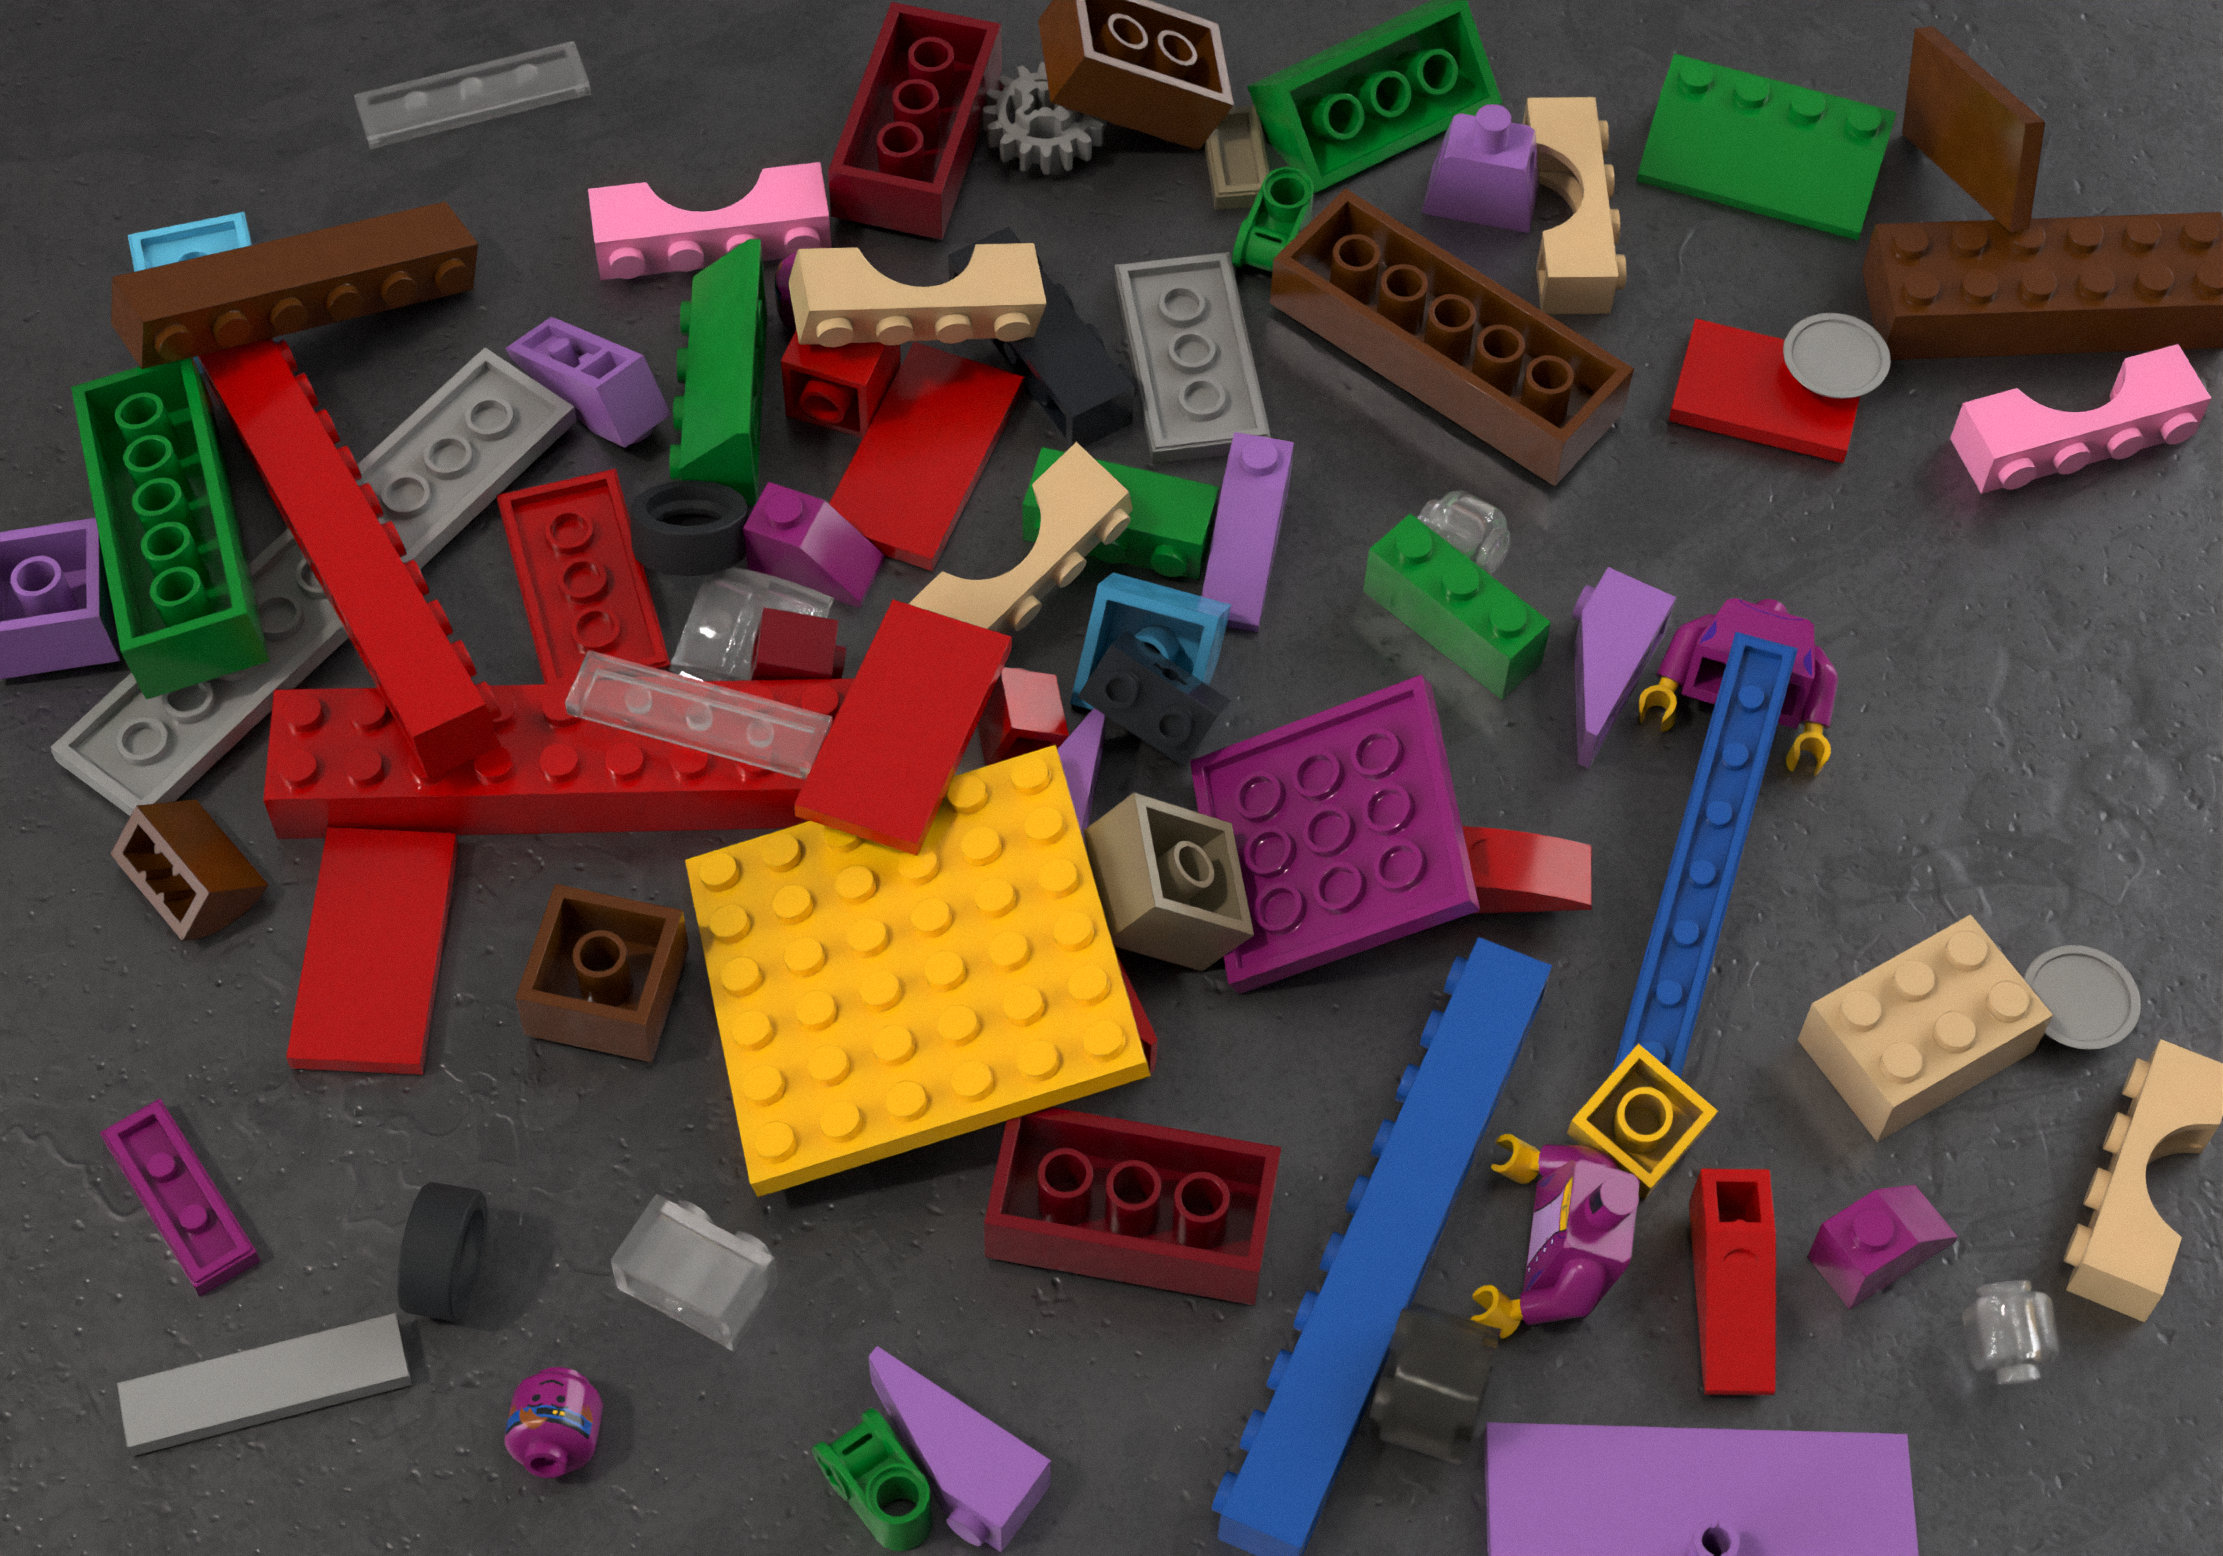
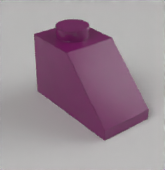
M768 482L743 527L748 571L857 608L862 607L884 563V554L825 500Z
M1915 1184L1875 1189L1823 1222L1807 1257L1848 1309L1851 1310L1955 1243L1958 1236Z

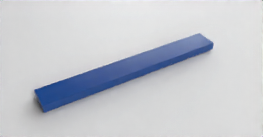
M1735 632L1612 1073L1637 1044H1640L1677 1077L1681 1078L1798 648Z

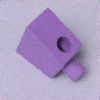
M1496 104L1481 107L1476 116L1462 113L1454 115L1432 166L1422 214L1530 233L1539 190L1535 130L1528 125L1512 123L1510 112L1503 106Z

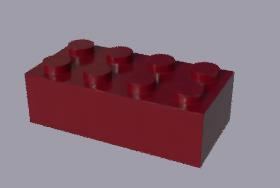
M891 2L828 169L831 217L943 240L983 125V107H986V93L988 90H995L1002 71L1001 23Z
M1049 1107L1007 1120L984 1221L985 1258L1255 1305L1277 1184L1281 1147Z

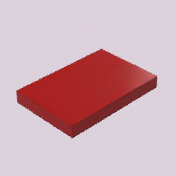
M1695 318L1668 421L1844 463L1860 396L1845 399L1829 398L1816 394L1804 387L1791 374L1785 363L1783 354L1785 339Z

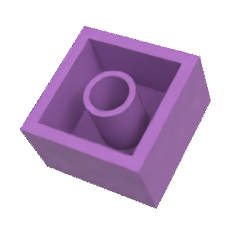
M96 518L0 532V679L120 661V644Z

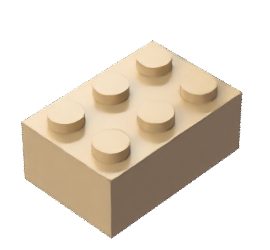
M1970 914L1813 1002L1798 1041L1876 1142H1879L2035 1052L2053 1014Z

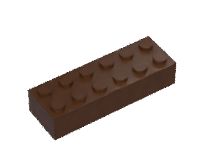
M1346 188L1273 259L1270 304L1553 486H1556L1624 413L1634 371L1633 367Z
M2222 212L2031 218L2029 229L2009 232L1997 220L1875 224L1862 267L1874 329L1885 340L1889 348L1891 360L2152 351L2179 344L2181 349L2223 348Z

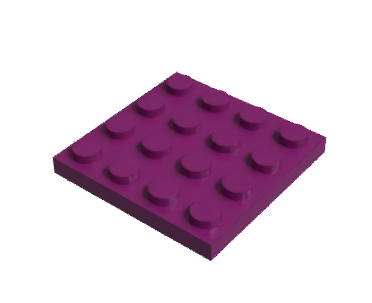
M1422 674L1190 760L1198 813L1232 823L1254 936L1223 956L1228 985L1237 993L1241 994L1480 910L1432 685Z

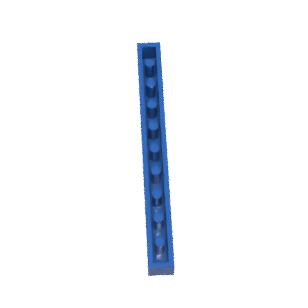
M1480 937L1477 938L1468 959L1460 956L1456 957L1443 990L1444 993L1452 995L1444 1013L1436 1009L1432 1010L1420 1040L1419 1046L1428 1049L1422 1064L1419 1067L1409 1063L1399 1084L1395 1100L1403 1103L1397 1120L1394 1122L1384 1118L1375 1137L1370 1156L1379 1160L1371 1178L1359 1174L1348 1198L1345 1212L1353 1215L1345 1235L1334 1231L1326 1246L1319 1266V1270L1328 1273L1319 1293L1308 1289L1300 1304L1293 1324L1294 1329L1302 1332L1293 1353L1281 1349L1274 1362L1266 1388L1275 1391L1266 1413L1254 1409L1245 1427L1239 1448L1247 1451L1248 1454L1239 1474L1227 1470L1218 1487L1211 1510L1221 1514L1217 1539L1256 1556H1304L1544 999L1552 965Z

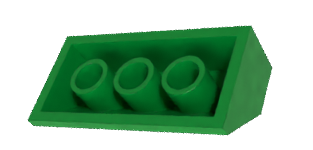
M1431 0L1247 86L1267 141L1289 167L1304 171L1311 178L1314 186L1313 193L1447 130L1454 115L1462 113L1476 116L1478 110L1485 105H1500L1503 103L1467 0Z
M1674 54L1659 96L1636 181L1859 240L1897 112Z
M761 239L746 240L694 275L692 299L681 301V335L689 336L688 348H678L677 381L678 384H685V396H674L673 425L675 432H682L681 444H671L669 457L671 481L697 480L718 483L730 487L744 496L747 506H755L758 495L768 325Z

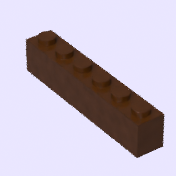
M446 201L113 276L111 325L140 368H150L473 290L478 243Z

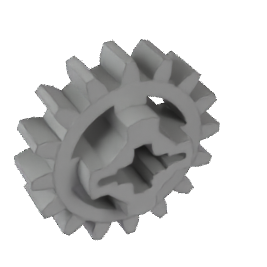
M1040 62L1038 72L1030 73L1023 65L1018 66L1017 79L1015 80L1001 75L998 78V90L987 91L986 107H983V130L987 131V144L989 148L1000 147V160L1003 162H1007L1014 157L1019 158L1020 170L1024 172L1031 167L1032 163L1040 164L1043 174H1049L1054 163H1060L1066 171L1072 170L1073 157L1075 156L1089 161L1092 157V146H1102L1106 120L1078 112L1082 118L1080 123L1075 121V113L1078 111H1070L1062 106L1051 103L1044 62ZM1010 113L1015 115V122L1012 124L1008 119Z

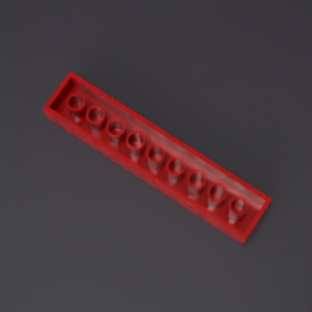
M854 678L488 685L502 715L492 720L501 746L431 779H428L378 688L274 690L263 801L277 839L325 838L327 827L456 833V835L785 829L809 821L795 816L794 803Z

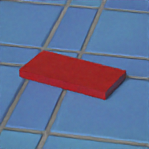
M913 342L829 505L885 556L933 571L1024 390V377Z
M616 468L496 495L544 684L638 683L671 677V665L643 564L635 559L632 550L631 521Z
M892 599L794 803L795 816L918 856L1012 650V637Z
M327 827L286 1056L290 1069L423 1075L459 848L456 833Z

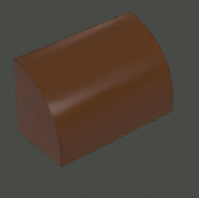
M196 799L137 805L110 853L182 941L206 937L230 925L247 912L268 887V883Z

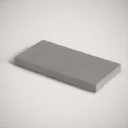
M1229 252L1114 265V281L1152 464L1229 455L1234 432L1271 438Z

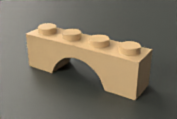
M1595 97L1527 98L1523 125L1532 127L1536 133L1539 184L1554 190L1562 196L1574 213L1566 222L1542 233L1536 265L1540 309L1546 314L1611 313L1615 291L1625 288L1626 260L1624 254L1615 253L1614 244H1618L1620 238V214L1618 209H1610L1609 199H1612L1614 194V168L1612 164H1604L1603 155H1606L1608 151V123L1606 120L1598 121Z
M1034 243L976 244L968 266L959 276L941 285L929 287L909 286L887 278L866 260L858 247L798 249L788 282L799 345L821 344L825 347H840L848 343L866 342L899 345L907 341L939 340L943 343L952 344L966 339L990 338L1012 342L1025 337H1034L1047 305Z
M1077 442L1074 443L1032 484L1041 512L1040 530L1032 550L1019 565L1003 575L983 580L964 579L942 571L909 605L1002 634H1006L1011 628L1016 631L1021 630L1039 613L1042 607L1040 600L1056 584L1063 588L1081 573L1087 563L1084 557L1099 542L1102 541L1107 545L1113 542L1126 529L1131 520L1128 514L1133 510L1129 491Z
M2162 1039L2159 1040L2148 1061L2136 1058L2130 1069L2122 1091V1095L2132 1098L2128 1114L2116 1113L2103 1145L2104 1150L2114 1153L2108 1171L2097 1168L2084 1198L2083 1205L2094 1209L2088 1227L2081 1224L2076 1226L2063 1262L2074 1266L2066 1288L2067 1291L2142 1322L2147 1320L2163 1296L2182 1239L2160 1217L2154 1208L2147 1191L2146 1167L2156 1159L2171 1154H2201L2219 1127L2223 1117V1063Z

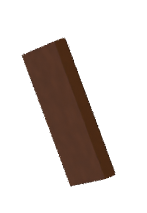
M1934 26L1915 28L1902 134L2009 232L2029 229L2045 121Z

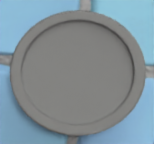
M1820 313L1801 320L1789 331L1783 347L1785 363L1797 381L1810 391L1829 398L1845 399L1869 393L1884 381L1890 369L1889 348L1880 333L1863 320L1847 314Z
M2083 945L2058 946L2045 951L2035 958L2024 975L2026 983L2053 1014L2044 1033L2059 1043L2078 1049H2102L2122 1041L2137 1024L2141 1009L2138 987L2128 970L2119 961L2103 951Z

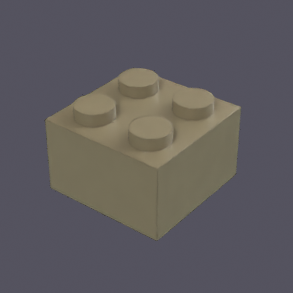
M1134 792L1084 830L1088 857L1115 947L1203 971L1254 936L1232 823Z

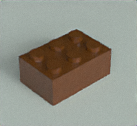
M1052 0L1038 20L1050 101L1053 104L1062 106L1070 111H1078L1112 122L1117 126L1128 127L1147 133L1167 142H1175L1197 150L1202 147L1234 106L1218 23L1150 0Z

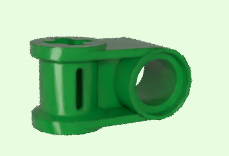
M1282 167L1267 174L1249 215L1246 216L1239 229L1232 254V266L1242 269L1247 264L1272 272L1273 259L1311 222L1314 186L1311 178L1304 171L1293 167Z
M870 1407L862 1413L861 1423L830 1444L820 1441L812 1447V1452L818 1466L831 1486L844 1500L848 1501L872 1533L875 1540L885 1548L894 1551H908L920 1546L928 1538L933 1527L929 1485L924 1475L903 1450L898 1438L886 1420L878 1411ZM895 1499H908L916 1504V1507L904 1516L893 1517L882 1511L889 1502Z

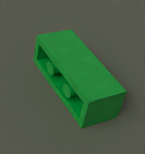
M1045 447L1041 448L1022 504L1023 540L1035 543L1040 530L1041 512L1032 484L1065 453L1063 451ZM1095 459L1129 491L1133 510L1128 514L1131 517L1130 523L1113 542L1105 545L1101 541L1087 555L1095 556L1107 563L1122 562L1153 569L1168 577L1183 576L1199 580L1213 537L1220 487Z
M1411 513L1369 549L1363 592L1501 700L1542 664L1551 622Z

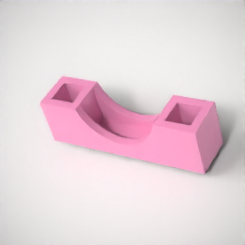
M820 162L764 168L756 185L748 195L731 206L714 211L697 212L674 207L660 199L647 182L588 189L600 280L630 279L642 275L676 271L689 272L706 268L748 239H761L763 261L785 259L791 253L797 252L798 249L832 248L829 211Z
M2179 344L2125 358L2110 393V402L2094 410L2085 412L2054 410L2035 402L2018 388L1964 402L1950 440L1981 494L2001 488L2013 490L2040 477L2055 473L2062 475L2071 474L2087 464L2108 458L2125 459L2141 449L2162 443L2170 445L2181 443L2196 434L2211 401V397Z

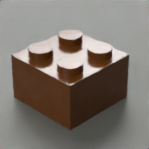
M554 884L515 997L524 1035L653 1062L689 950L683 910Z

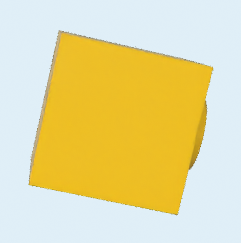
M1637 1044L1571 1120L1567 1134L1578 1144L1594 1147L1611 1156L1618 1162L1621 1171L1637 1176L1640 1182L1638 1195L1645 1200L1711 1124L1718 1110L1640 1044Z

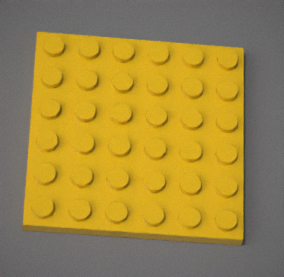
M1056 745L954 776L918 856L808 821L685 860L749 1181L757 1197L1151 1076Z

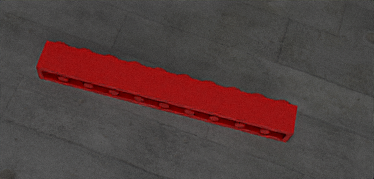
M270 338L197 356L211 392L428 779L500 747L501 745L492 720L502 715L491 689L486 681L474 685L471 677L477 675V671L464 643L460 639L450 644L447 636L453 634V630L441 604L437 599L426 603L423 598L430 594L417 563L414 559L406 563L402 562L401 557L407 555L394 524L391 520L380 524L378 519L384 517V513L375 492L369 483L361 486L357 485L356 481L362 479L357 463L347 445L336 449L335 444L341 441L327 410L314 411L313 408L318 407L319 402L305 373L294 377L293 373L298 371V366L285 339L280 338L273 341Z

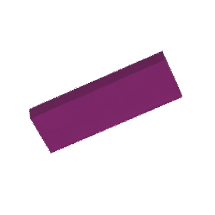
M160 1098L99 1132L108 1150L199 1297L261 1262L255 1248Z

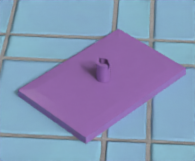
M1486 1422L1484 1449L1488 1556H1919L1907 1434Z

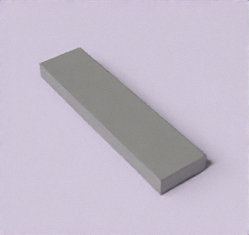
M393 1313L117 1383L126 1445L130 1454L136 1456L410 1386L412 1381L400 1322L397 1314Z

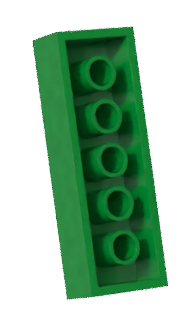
M193 357L141 369L139 366L72 386L71 390L120 650L145 699L147 700L269 662L270 659L213 402Z

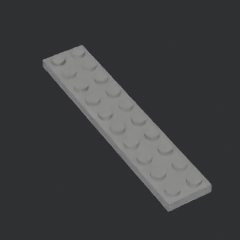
M483 348L357 464L362 476L361 480L356 481L357 485L361 486L369 483L383 510L384 517L378 519L380 524L391 520L403 542L407 555L401 557L402 562L406 563L414 559L419 569L427 564L497 497L496 495L503 492L577 421L575 407L487 348ZM289 529L284 531L249 564L270 659L269 662L147 700L131 672L50 747L55 761L129 816H131L137 805L175 802L272 710L274 690L295 689L349 636Z

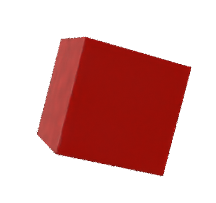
M796 329L781 359L786 416L863 438L901 367L900 344L884 345L880 342L848 343L840 347H825L821 344L799 345Z

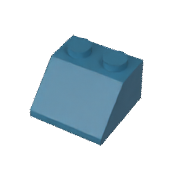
M1113 572L1097 586L1070 704L1093 710L1094 707L1080 699L1078 695L1110 645L1125 631L1209 686L1218 663L1232 605Z

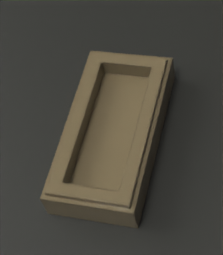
M1254 105L1232 107L1204 143L1215 210L1252 207L1263 180L1269 173L1260 118Z

